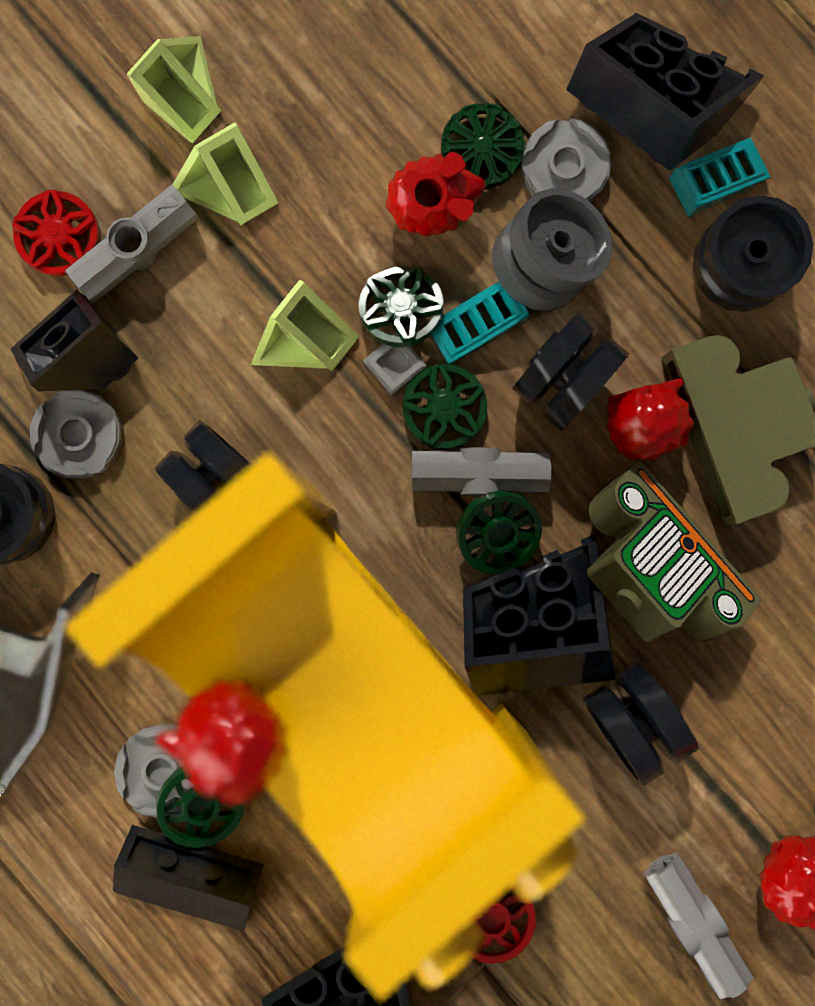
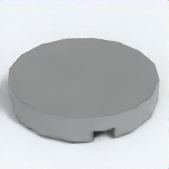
M570 118L569 121H558L557 119L546 122L533 132L524 147L521 173L525 187L532 196L539 191L550 188L571 190L591 202L599 195L610 175V151L606 140L596 128L582 120Z
M64 390L55 393L57 395L51 397L48 401H44L36 409L31 421L30 444L34 453L37 454L42 462L41 464L48 471L65 478L88 479L104 472L117 459L123 445V424L117 410L104 397L87 390Z
M166 723L147 726L130 737L117 755L114 770L117 790L122 798L134 806L132 809L141 815L157 818L156 800L160 788L173 774V771L182 766L179 760L172 757L155 742L157 736L162 731L178 730L177 725ZM187 779L181 781L182 786L187 790L194 787ZM176 787L169 793L166 802L173 797H180L177 794ZM175 807L168 812H179L182 810V807Z

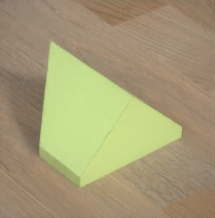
M201 36L157 39L127 73L141 100L191 143L199 137L222 111L217 105Z
M236 123L229 125L195 145L172 184L183 198L239 222L240 226L279 203Z
M299 280L270 316L251 365L325 368L333 371L360 336L309 286Z

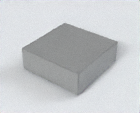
M382 344L363 360L366 367L392 397L427 367L410 346L392 347Z

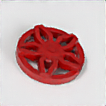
M46 190L32 197L22 206L12 223L13 240L20 257L36 271L49 276H67L68 274L65 270L94 248L100 240L99 224L93 211L79 197L64 191ZM55 201L57 212L50 215L51 202ZM63 201L72 203L83 211H73L66 215L67 210ZM40 206L44 216L43 219L37 215H31ZM85 219L77 227H74L72 224L74 220ZM37 223V231H30L24 228L25 224ZM90 229L89 242L83 251L80 242L76 238L82 236ZM23 235L31 240H36L32 243L29 253L26 250ZM45 247L47 249L46 253L36 261L40 249ZM73 247L78 258L75 259L66 252ZM56 253L70 263L59 267L46 266L55 259Z
M501 893L477 914L473 920L483 931V938L471 958L479 962L494 964L509 961L519 955L529 944L535 930L536 916L532 900L524 901L518 894L506 895L501 900ZM524 901L514 911H509L507 906L510 903ZM527 912L526 927L522 936H520L516 925L511 921L518 920ZM508 930L512 932L516 943L504 937ZM492 939H496L498 944L507 948L499 952L483 951L491 944Z

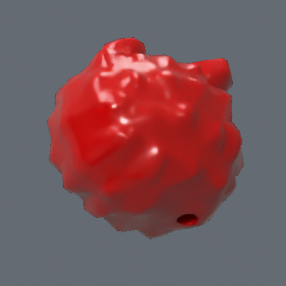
M449 152L446 157L441 154H436L434 157L423 156L418 161H408L403 170L396 171L394 178L388 184L386 208L393 216L400 230H407L412 234L419 233L422 236L429 237L445 233L448 230L455 231L459 226L460 220L467 221L473 214L474 204L486 187L484 179L464 169L466 164L462 156L455 152Z
M682 378L639 387L608 397L607 410L609 419L606 427L610 433L609 439L613 441L618 452L624 453L630 460L643 459L654 461L658 457L672 453L688 444V434L694 423L689 415V403L678 395L684 384Z
M215 681L209 689L201 690L195 696H191L185 702L181 716H179L178 730H164L157 736L155 741L158 746L181 762L183 768L191 777V784L207 797L216 796L222 798L232 806L238 803L246 804L253 797L254 793L264 791L271 779L281 772L282 758L288 752L284 741L287 737V726L281 721L280 715L275 713L271 705L261 698L246 682Z
M788 835L782 840L772 843L771 852L763 860L764 870L759 874L761 895L765 907L771 910L780 922H785L799 928L809 927L815 930V836L801 837L799 835Z

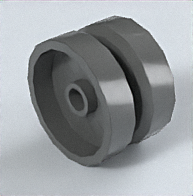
M558 188L539 191L523 205L514 218L497 235L492 249L493 270L501 286L515 301L533 310L553 311L565 307L609 266L613 252L611 231L603 215L586 198L571 190Z

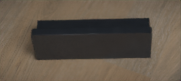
M132 825L114 864L113 891L120 895L244 931L264 864L209 847H185L173 842L165 834Z

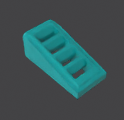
M748 138L676 168L669 177V180L689 218L767 181L771 176L752 138ZM743 153L754 173L748 177L737 157ZM729 160L738 181L732 182L723 164L724 162ZM715 168L723 187H717L709 169ZM698 174H700L708 190L706 194L702 193L695 178Z
M497 282L444 314L440 325L432 334V337L447 364H453L525 324L530 315L525 305L515 301L501 286L500 282ZM499 297L502 298L511 314L507 319L503 317L494 301ZM483 306L495 324L490 329H488L477 310ZM467 315L479 334L474 339H472L461 318ZM451 324L463 343L457 349L445 330V327Z

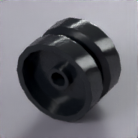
M757 195L738 200L723 211L715 222L704 231L695 247L692 267L697 285L710 301L726 310L748 312L765 307L800 282L809 268L812 259L813 240L808 223L795 207L779 198Z
M581 311L575 314L559 333L555 331L528 362L530 367L512 388L529 404L538 402L551 386L558 390L557 394L545 406L543 416L560 431L581 412L629 356V353L612 338L604 340L589 357L584 355L581 351L595 337L597 325Z
M199 420L184 436L187 448L200 463L197 465L181 452L170 451L155 467V471L195 514L252 466L248 460L202 420Z
M0 463V564H9L26 560L43 547L53 530L55 508L52 494L39 477L24 468Z
M636 662L617 675V686L628 705L625 706L620 698L605 686H600L582 699L590 715L636 781L644 787L664 773L663 763L652 745L653 743L657 745L669 760L680 763L699 750V746L673 700L640 663Z

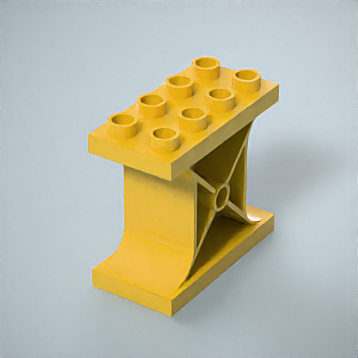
M268 452L64 628L98 668L135 655L161 671L188 698L195 696L201 690L209 689L215 681L246 682L261 698L266 700L274 712L280 715L281 721L287 726V737L284 741L288 748L287 754L282 758L281 772L271 779L266 789L322 854L338 877L352 903L353 908L345 955L346 960L380 1000L412 972L416 974L426 987L432 988L455 974L473 955L483 936V931L474 922L473 918L509 886L514 889L522 900L529 901L544 894L564 877L575 863L580 851L578 845L568 834L581 824L585 817L526 730L509 710L501 703L491 711L478 698L340 538L327 521L337 511L311 482Z

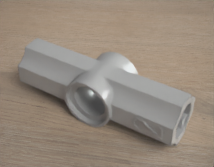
M170 185L131 218H120L113 222L108 228L106 238L65 271L74 284L94 304L135 270H144L150 267L156 260L158 252L199 218L177 189ZM136 236L142 238L141 245L137 250L130 253L124 252V246L128 239Z
M482 447L462 448L460 452L412 451L411 491L459 492V495L486 496L488 492L501 490L521 494L548 493L550 489V453L501 452V449Z
M676 852L662 855L652 861L643 874L669 915L666 917L668 923L690 957L693 956L697 961L701 972L719 999L726 997L735 998L748 990V985L754 978L727 934L730 933V930L709 897L706 894H702L685 862Z

